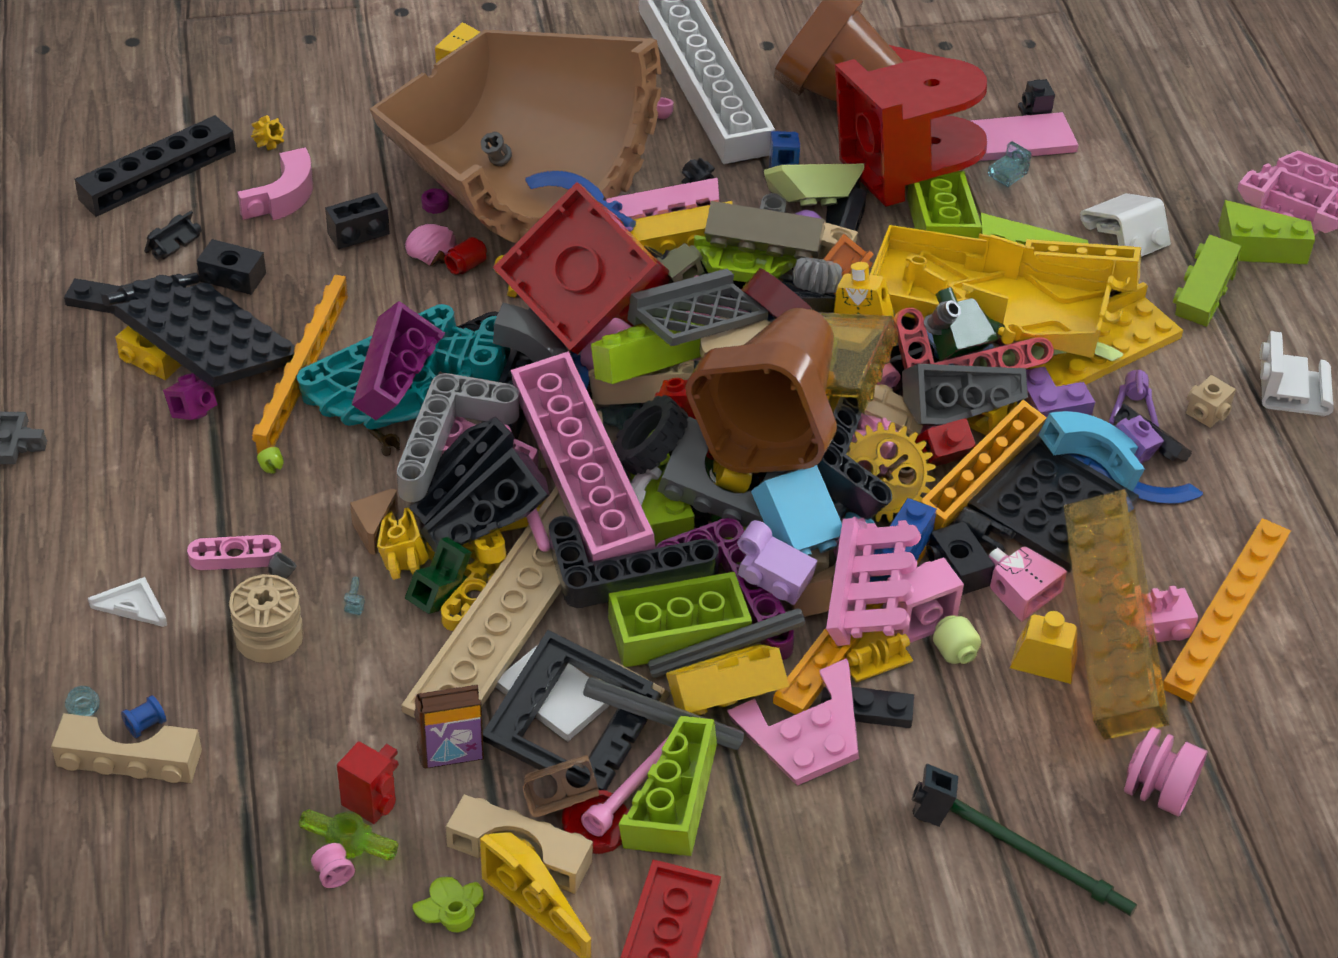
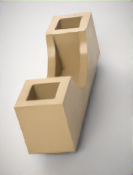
M63 713L51 746L56 766L66 770L74 771L78 769L95 771L104 775H128L137 779H161L170 783H192L202 751L198 729L163 726L157 734L145 741L123 744L110 740L101 732L97 717Z
M463 795L446 825L447 847L480 858L481 837L485 834L511 832L520 840H526L534 847L560 889L576 894L592 863L593 841L586 839L581 834L569 833L555 828L548 822L530 819L515 810H506L492 805L485 799Z

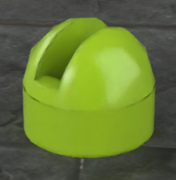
M277 447L266 448L257 456L260 467L266 473L275 474L277 468L281 470L283 467L284 459L280 449Z

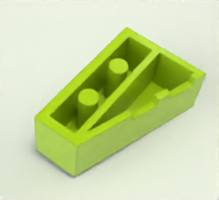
M1210 234L1205 244H1199L1194 257L1197 261L1194 266L1189 265L1184 276L1186 284L1184 288L1179 287L1173 299V303L1177 304L1176 316L1206 327L1208 326L1219 306L1221 296L1225 295L1228 290L1226 286L1229 279L1233 280L1236 276L1241 245Z

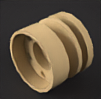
M267 574L250 577L238 584L231 593L229 601L237 649L246 658L263 663L284 660L295 653L302 644L304 634L300 615V599L296 587L285 578Z

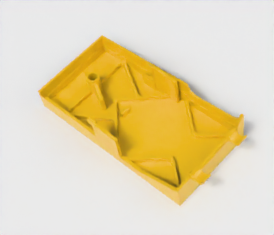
M889 225L870 272V275L883 276L885 278L894 314L905 308H915L921 312L925 319L939 305L935 294L951 287L957 301L973 298L977 301L981 310L992 320L1005 326L1007 323L1019 324L1023 331L1020 339H1014V341L1019 342L1043 337L1052 343L1054 350L1090 358L1094 357L1102 321L1116 323L1122 316V309L1116 314H1111L1107 311L1111 289L1124 290L1130 280V277H1127L1125 281H1117L1114 278L1113 272L1116 259H1113L1111 264L1104 269L1057 264L1039 259L1035 254L1034 247L1024 246V244L992 234L990 236L979 233V239L894 225ZM909 313L903 315L906 317L915 318L912 314ZM1035 343V344H1034V345H1036V346H1041V347H1043L1040 343Z

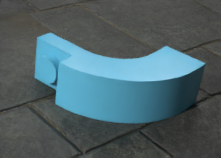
M1079 412L1049 413L1039 433L1040 438L1053 455L1074 453L1090 457L1100 463L1117 483L1131 491L1134 490L1145 470L1134 455L1138 449L1136 443L1123 431L1097 417Z

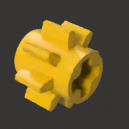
M266 115L261 117L259 121L252 123L254 129L251 138L257 143L258 148L266 145L267 150H272L278 144L284 142L282 137L285 128H283L278 118L270 121L269 116Z

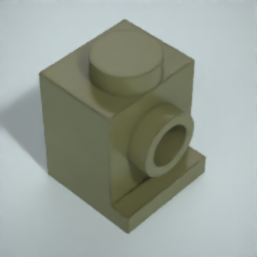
M684 243L679 248L671 250L665 259L656 258L670 272L668 273L670 278L668 284L693 278L695 275L699 276L704 272L700 261L703 257L693 245L689 247Z

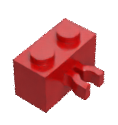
M358 741L337 763L342 806L372 824H375L383 815L391 812L396 803L393 771L399 766V763L393 758L398 754L397 749L386 743L377 752Z

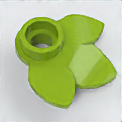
M439 877L431 883L429 890L431 897L414 903L412 907L415 915L425 923L441 922L448 931L463 932L471 927L475 917V908L483 901L484 891L478 882H472L462 887L458 880L453 877Z

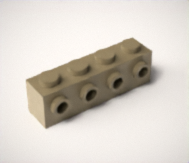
M711 201L704 234L706 241L718 248H726L727 245L738 247L743 252L766 251V254L773 257H783V254L794 256L795 259L805 257L819 259L825 227L824 219Z

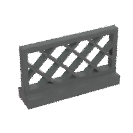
M723 269L632 293L627 320L634 326L644 323L670 346H675L767 320L769 311L734 285V274L728 269ZM718 305H720V306H725V307H730V308H735V310H733V309H728V308H723V307H718ZM739 309H740V310L751 311L752 313L744 312V311H739ZM694 312L709 314L711 316L696 314ZM715 316L725 317V318H730V319H722V318H717V317H715ZM670 318L687 321V323L670 320ZM691 322H692V323H697V324H702V325H705V326L694 325V324H691ZM669 330L680 331V333L673 334Z

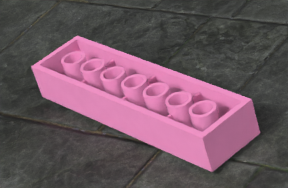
M569 351L511 370L513 385L519 391V404L569 517L574 519L578 525L589 562L656 549L653 530Z

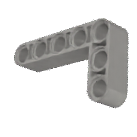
M443 373L434 377L397 467V484L400 498L407 502H416L425 497L456 416L485 422L496 416L505 425L516 422L519 418V391L515 386L450 373Z

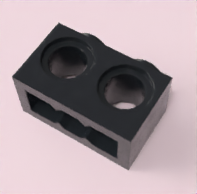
M378 192L325 207L327 233L338 250L390 234L388 208Z

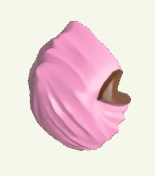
M425 224L417 227L410 233L406 240L405 248L410 257L418 258L427 265L432 266L437 260L445 263L444 257L448 254V250L457 244L455 243L456 239L453 231L448 230V227Z

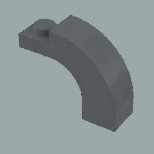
M502 303L494 323L493 344L520 351L529 357L533 363L568 352L564 343L536 313L519 306Z

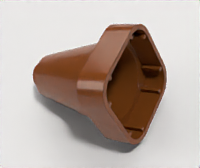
M822 0L779 60L775 68L774 78L798 96L806 89L837 103L835 64L855 59L867 71H872L899 64L903 61L861 14L862 0Z
M804 308L789 309L744 345L709 350L703 355L686 383L688 401L711 455L723 467L737 473H760L808 469L816 466L822 460L835 436L837 425L825 394L834 345V334L831 326L820 313Z

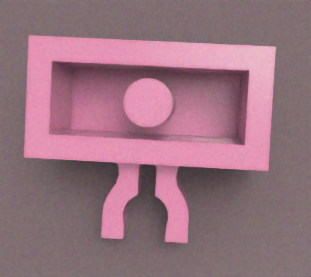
M1169 586L1166 591H1159L1158 588H1153L1151 593L1124 596L1119 619L1131 646L1144 644L1152 645L1157 642L1171 640L1181 641L1190 638L1195 629L1198 615L1186 589H1177L1176 586Z

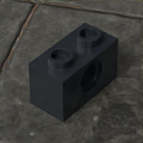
M211 239L197 259L200 282L250 295L253 294L266 275L264 252Z
M964 521L931 532L929 546H927V556L930 562L945 558L964 584L962 595L990 586L995 565Z

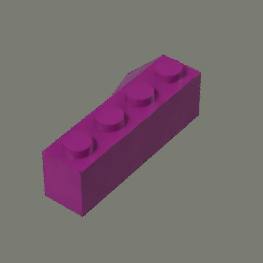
M400 301L386 310L377 318L352 405L374 420H378L396 407L413 383V378L423 368V363L427 357L433 353L436 344L445 335V332Z

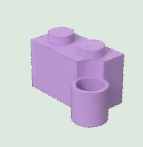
M757 520L751 521L737 541L739 549L746 554V557L740 564L738 575L750 584L757 585L772 593L776 598L795 605L812 580L818 560L773 537L771 529L765 523Z

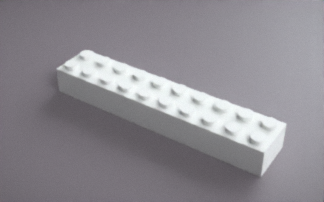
M639 0L640 15L653 38L657 40L661 53L722 163H735L769 156L771 132L775 131V128L700 0Z

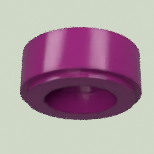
M437 188L425 191L421 196L422 208L432 214L446 211L449 207L447 192Z

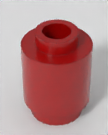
M469 237L448 250V254L444 257L445 264L451 273L455 275L459 273L464 274L486 260L487 248L481 240Z

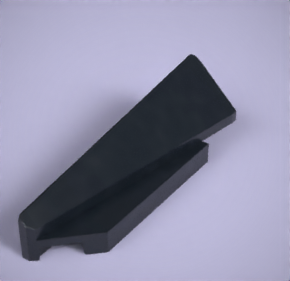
M862 174L847 197L837 199V204L827 206L826 223L858 232L865 212L867 190L860 189Z

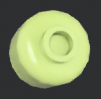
M950 615L940 620L935 627L933 642L947 662L951 664H966L975 659L981 646V638L967 618Z

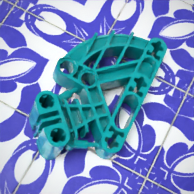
M439 304L418 314L445 332V335L438 341L433 353L427 357L423 363V368L413 378V383L399 404L378 420H374L352 405L372 336L304 367L298 372L297 381L303 402L307 405L319 406V411L323 416L341 417L342 423L348 426L364 423L367 429H377L396 422L416 419L431 382L439 372L499 382L511 353V348L493 344L494 323L497 316H491L483 320L479 330L462 329L456 326L453 308L449 305Z

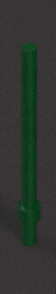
M956 798L950 808V811L1090 892L1091 898L1104 905L1107 902L1129 916H1132L1137 904L1114 891L1113 885L1102 879L1100 881L1095 880Z

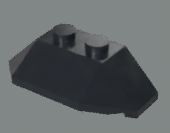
M496 416L489 419L488 422H483L466 429L442 454L425 497L420 501L412 502L410 510L424 525L429 523L513 447L514 434Z

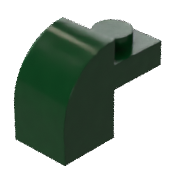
M449 537L441 538L430 566L415 570L405 599L428 614L441 611L445 601L467 578L464 572L472 552Z

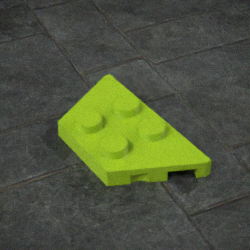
M695 235L694 246L702 255L703 259L701 261L708 273L728 269L734 274V281L748 282L759 268L764 269L778 279L796 266L797 259L791 255L783 254V257H773L766 254V251L755 250V252L749 253L727 245L726 248H718L710 245V242L706 241L705 236Z

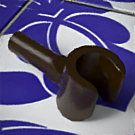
M368 429L382 444L381 451L384 456L391 454L390 446L400 450V438L396 434L383 435L377 429Z

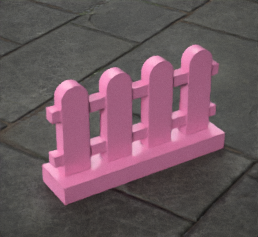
M855 518L843 519L826 630L837 646L850 645L851 634L854 638H862V632L883 631L886 636L894 635V630L904 629L910 623V617L906 610L897 607L898 602L907 601L914 594V589L910 582L904 579L901 580L902 574L911 573L917 567V560L910 552H905L906 547L916 545L921 539V534L916 526L909 525L906 520L898 521V526L878 528L875 523L867 524V529H861ZM895 548L894 553L874 555V549ZM891 575L890 581L870 582V577ZM887 603L886 609L866 610V604Z

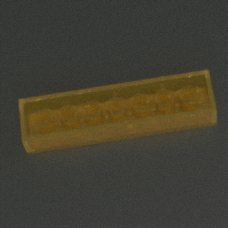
M1125 489L1064 505L1093 721L1104 740L1150 730L1152 727L1170 725L1135 508Z

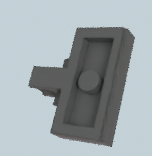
M0 412V464H16L19 452L24 453L27 450L30 452L45 451L47 439L44 429H31L27 427L29 419L26 412Z

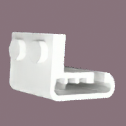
M1125 193L1082 210L1080 213L1081 221L1088 230L1097 228L1098 232L1117 235L1118 246L1141 247V257L1171 245L1164 203L1159 198Z
M1270 331L1267 343L1262 342L1260 348L1262 405L1267 409L1320 416L1330 415L1334 409L1330 364L1325 360H1320L1319 372L1308 371V358L1283 355L1282 332Z

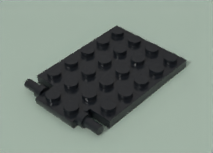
M197 273L187 275L175 274L171 276L157 275L146 280H136L133 283L121 285L117 292L106 294L102 297V302L105 306L118 304L114 313L117 318L211 387L283 367L287 362H291L294 356L295 346L290 340L280 336L270 326L263 324L252 316L250 312L235 304L232 299L225 297L214 289L212 285L199 283L200 278Z

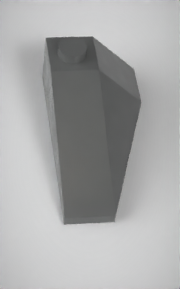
M916 364L902 371L903 401L918 425H943L960 419H967L1028 398L1026 368Z

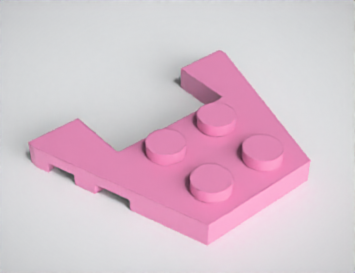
M847 659L819 670L831 700L776 724L767 725L755 699L727 710L731 721L738 725L747 734V737L754 744H757L797 786L859 759L851 674Z

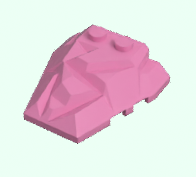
M1295 151L1279 158L1276 166L1271 167L1268 163L1263 165L1259 173H1256L1254 170L1247 172L1239 182L1238 191L1244 201L1251 204L1252 207L1311 221L1314 236L1319 231L1328 233L1338 229V165L1301 151Z

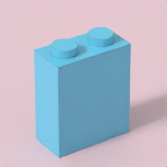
M817 465L765 480L751 491L762 519L771 529L773 537L808 556L812 555V550L819 549L820 553H823L838 546L836 541L840 539L842 522Z

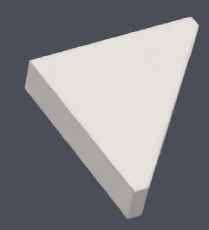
M145 577L88 597L91 609L162 627L167 625L166 617Z

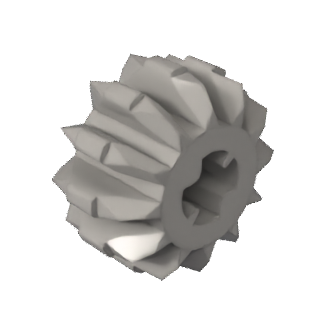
M800 258L797 259L796 266H794L793 283L797 288L811 292L835 293L842 279V268L838 263L824 259Z

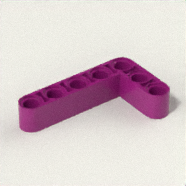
M732 518L721 519L663 540L656 546V548L699 539L712 540L718 546L719 563L722 564L725 572H735L752 619V624L786 613L779 599L772 593L757 585L750 584L738 575L740 565L736 563L742 562L746 557V554L737 545L738 539L744 532L739 521ZM750 587H757V588H759V589H757V590H750V589H748V588H750ZM768 612L771 613V615L764 616L761 615V613ZM794 630L762 640L760 643L761 645L779 648L782 660H785L793 653ZM782 638L784 641L776 642L774 639Z

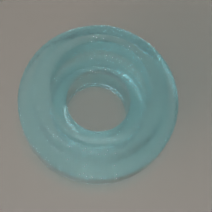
M87 686L73 688L65 700L66 711L68 714L91 716L96 713L100 706L98 694Z

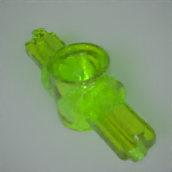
M308 809L303 811L300 816L299 827L301 829L325 837L326 844H341L346 850V858L360 856L363 852L389 861L394 859L397 854L398 842L373 833L371 826L363 823L361 816L355 812H342L332 818Z

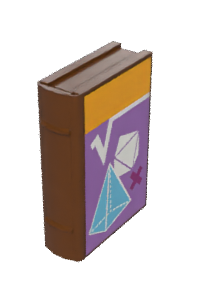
M478 685L416 695L414 711L418 737L416 747L423 768L484 759L482 703L479 700Z

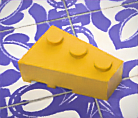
M754 644L666 673L675 707L696 715L707 713V708L718 705L719 707L733 705L741 699L756 697L767 692L789 687L780 649L760 644Z

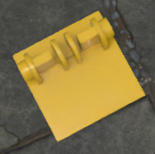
M883 631L866 632L856 647L846 656L850 667V674L854 681L857 683L913 662L912 657L906 650V647L910 646L908 636L906 634L901 635L900 633L886 636Z

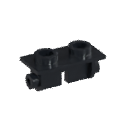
M192 210L183 216L181 214L175 216L164 228H156L147 236L144 252L148 253L152 250V255L157 260L160 258L165 259L180 249L179 244L175 241L176 239L183 246L197 239L202 232V228L198 223L193 224L191 222Z

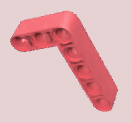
M905 308L900 310L893 320L904 370L916 364L973 366L974 360L977 357L984 358L987 367L1029 368L1048 362L1054 353L1052 343L1048 339L1040 337L934 362L921 312L915 308ZM906 313L912 314L916 320L915 327L911 330L905 329L901 324L902 316ZM913 342L919 343L923 349V353L918 359L912 358L908 353V348ZM1035 343H1040L1044 348V354L1040 359H1035L1031 354V348ZM1006 350H1011L1016 358L1015 363L1010 367L1006 366L1002 361V355Z

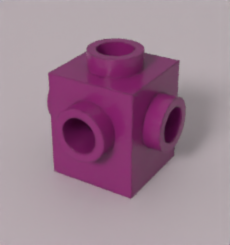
M193 373L179 377L177 383L163 390L172 418L199 419L206 416L208 410L218 405L214 388Z

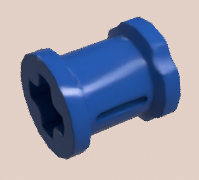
M153 695L147 697L146 702L130 711L125 709L121 712L122 720L134 738L140 737L141 732L156 723L163 724L167 721L162 706Z

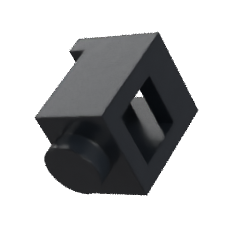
M1037 79L1027 81L1026 90L1022 94V102L1018 103L1022 116L1052 113L1055 93L1048 80Z
M926 764L923 773V783L919 781L912 794V801L916 802L912 810L914 817L920 821L940 827L957 798L959 776Z

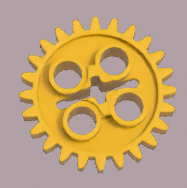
M877 422L876 431H873L867 424L865 425V435L862 436L855 430L854 435L857 440L854 443L851 441L849 450L846 453L847 456L857 463L861 460L869 461L871 473L875 476L880 473L878 468L880 465L883 464L889 467L902 455L906 454L908 456L904 462L889 471L891 475L889 479L883 476L879 478L890 488L892 500L874 516L875 521L879 522L882 514H886L887 520L892 522L893 513L898 514L907 498L920 502L923 499L920 496L922 492L929 493L931 491L925 485L926 482L935 481V478L927 475V471L933 470L936 466L926 463V460L933 454L921 451L927 444L925 441L915 443L918 435L917 432L906 436L907 426L903 425L897 432L895 431L894 422H890L887 430H884L881 422ZM885 442H893L896 446V453L890 459H885L880 454V448ZM904 467H911L914 470V479L909 483H901L898 478L899 471Z

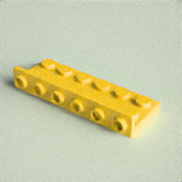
M1142 282L1138 284L1137 291L1121 292L1109 297L1107 311L1111 314H1116L1122 309V316L1116 323L1102 321L1097 342L1119 350L1123 353L1122 357L1110 361L1095 354L1093 358L1066 352L1053 355L1048 362L1026 368V370L1045 366L1056 387L1084 382L1087 385L1181 339L1183 329L1145 297L1148 285Z

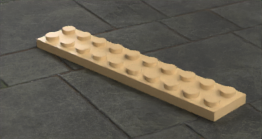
M557 487L553 489L538 511L549 541L550 522L559 516L569 517ZM530 525L524 530L505 560L500 564L401 705L402 713L415 718V699L419 693L478 685L479 700H481L483 706L497 686L501 676L509 668L562 590L551 549L547 552H542L538 548Z

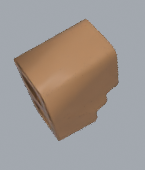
M588 754L525 774L523 791L529 812L533 817H539L599 795L598 785ZM574 764L585 765L590 771V781L582 788L572 787L567 782L566 772ZM551 775L557 781V791L550 798H540L534 792L533 783L535 779Z

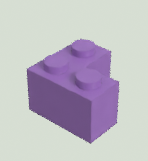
M1045 366L1026 370L1028 398L1023 400L1045 417H1048L1049 413L1062 411L1079 412L1092 416L1095 401L1084 382L1056 387Z

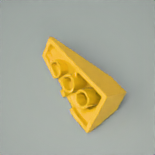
M511 832L485 834L481 837L482 879L578 957L591 958V937L536 853L534 847L528 841L520 840Z

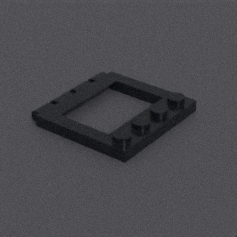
M547 630L483 731V741L538 770L566 762L567 760L522 737L568 663L607 683L659 701L662 696L658 691L652 689L653 682ZM619 708L616 710L589 755L598 790L608 789L616 775L615 771L611 768L619 770L632 748L629 742L635 743L648 721L647 718ZM574 764L566 772L567 782L575 788L586 786L590 781L589 769L585 765L581 768Z

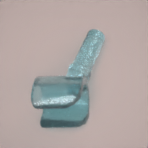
M355 576L352 578L349 593H345L344 596L346 602L344 611L361 615L365 604V597L358 595L360 579Z

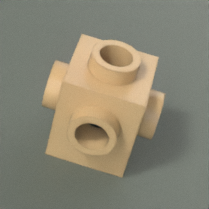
M1210 375L1199 386L1195 385L1188 393L1187 400L1189 404L1186 414L1211 428L1216 422L1225 420L1229 415L1236 389Z

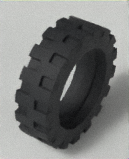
M667 395L662 397L656 396L653 401L648 400L645 402L641 409L638 408L633 413L630 420H626L623 424L624 428L619 430L616 435L617 441L613 442V447L622 466L633 475H637V473L644 474L647 469L652 470L655 468L659 461H664L668 457L667 454L670 450L673 451L678 445V439H682L685 433L683 430L688 425L686 420L688 414L671 397Z

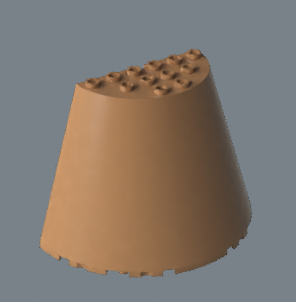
M483 30L435 63L430 76H427L426 73L419 74L371 107L370 112L381 131L482 224L499 237L517 243L568 191V189L557 186L530 189L525 181L526 177L547 171L571 172L589 180L599 188L605 196L603 199L605 201L608 198L617 197L621 191L627 192L629 190L634 174L639 172L644 162L640 156L645 151L648 134H654L657 123V103L661 96V88L656 87V74H661L658 43L656 39ZM487 133H500L504 138V144L511 148L512 157L507 164L503 166L493 165L489 161L488 154L481 149V140Z

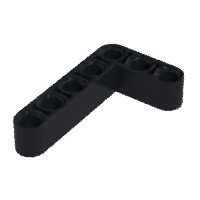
M854 367L833 387L829 404L836 420L837 429L834 438L822 460L817 464V467L830 496L859 517L869 520L891 502L892 492L883 481L846 455L873 387V381L869 373L860 367Z
M559 516L554 518L549 524L550 549L564 600L569 606L574 608L608 603L609 593L707 577L717 575L719 572V550L716 543L712 540L699 539L588 563L576 521L568 516Z

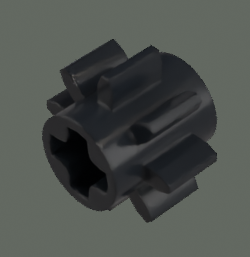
M699 158L698 161L695 159L690 160L682 169V174L685 178L681 182L686 184L712 179L714 176L711 173L715 168L702 158Z

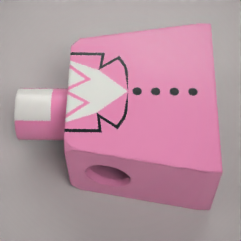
M1021 547L1008 556L999 548H996L989 554V558L995 565L990 584L991 590L1020 621H1024L1062 592L1067 571L1031 549Z

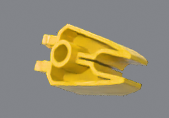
M404 508L403 517L398 522L393 511L389 512L382 519L377 548L386 569L390 571L392 579L395 580L401 578V570H410L413 575L415 570H419L420 565H423L429 559V555L410 508Z

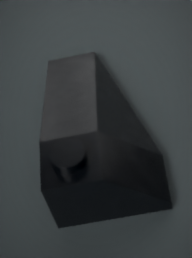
M512 447L427 523L420 532L434 552L440 539L449 537L458 544L464 545L528 516L550 496L546 478L529 455Z

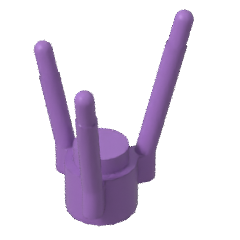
M1142 370L1130 371L1125 377V384L1119 387V395L1109 423L1112 425L1115 423L1113 417L1121 408L1125 396H1128L1135 401L1145 398L1151 422L1159 427L1152 400V390L1149 388L1148 375Z

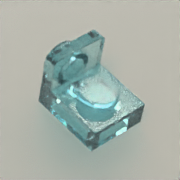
M1011 141L1007 145L1006 155L989 166L987 175L1009 187L1028 174L1032 153Z

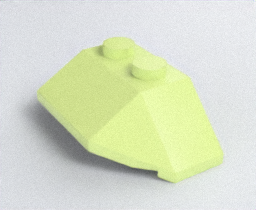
M864 164L779 165L765 169L764 175L769 191L777 193L788 202H800V206L816 205L817 201H820L821 206L837 204V199L849 195L864 170Z

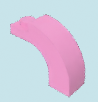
M306 147L279 153L282 176L277 181L269 185L238 192L240 213L243 220L270 214L273 220L280 219L297 211L307 202L312 193L313 179L311 160Z

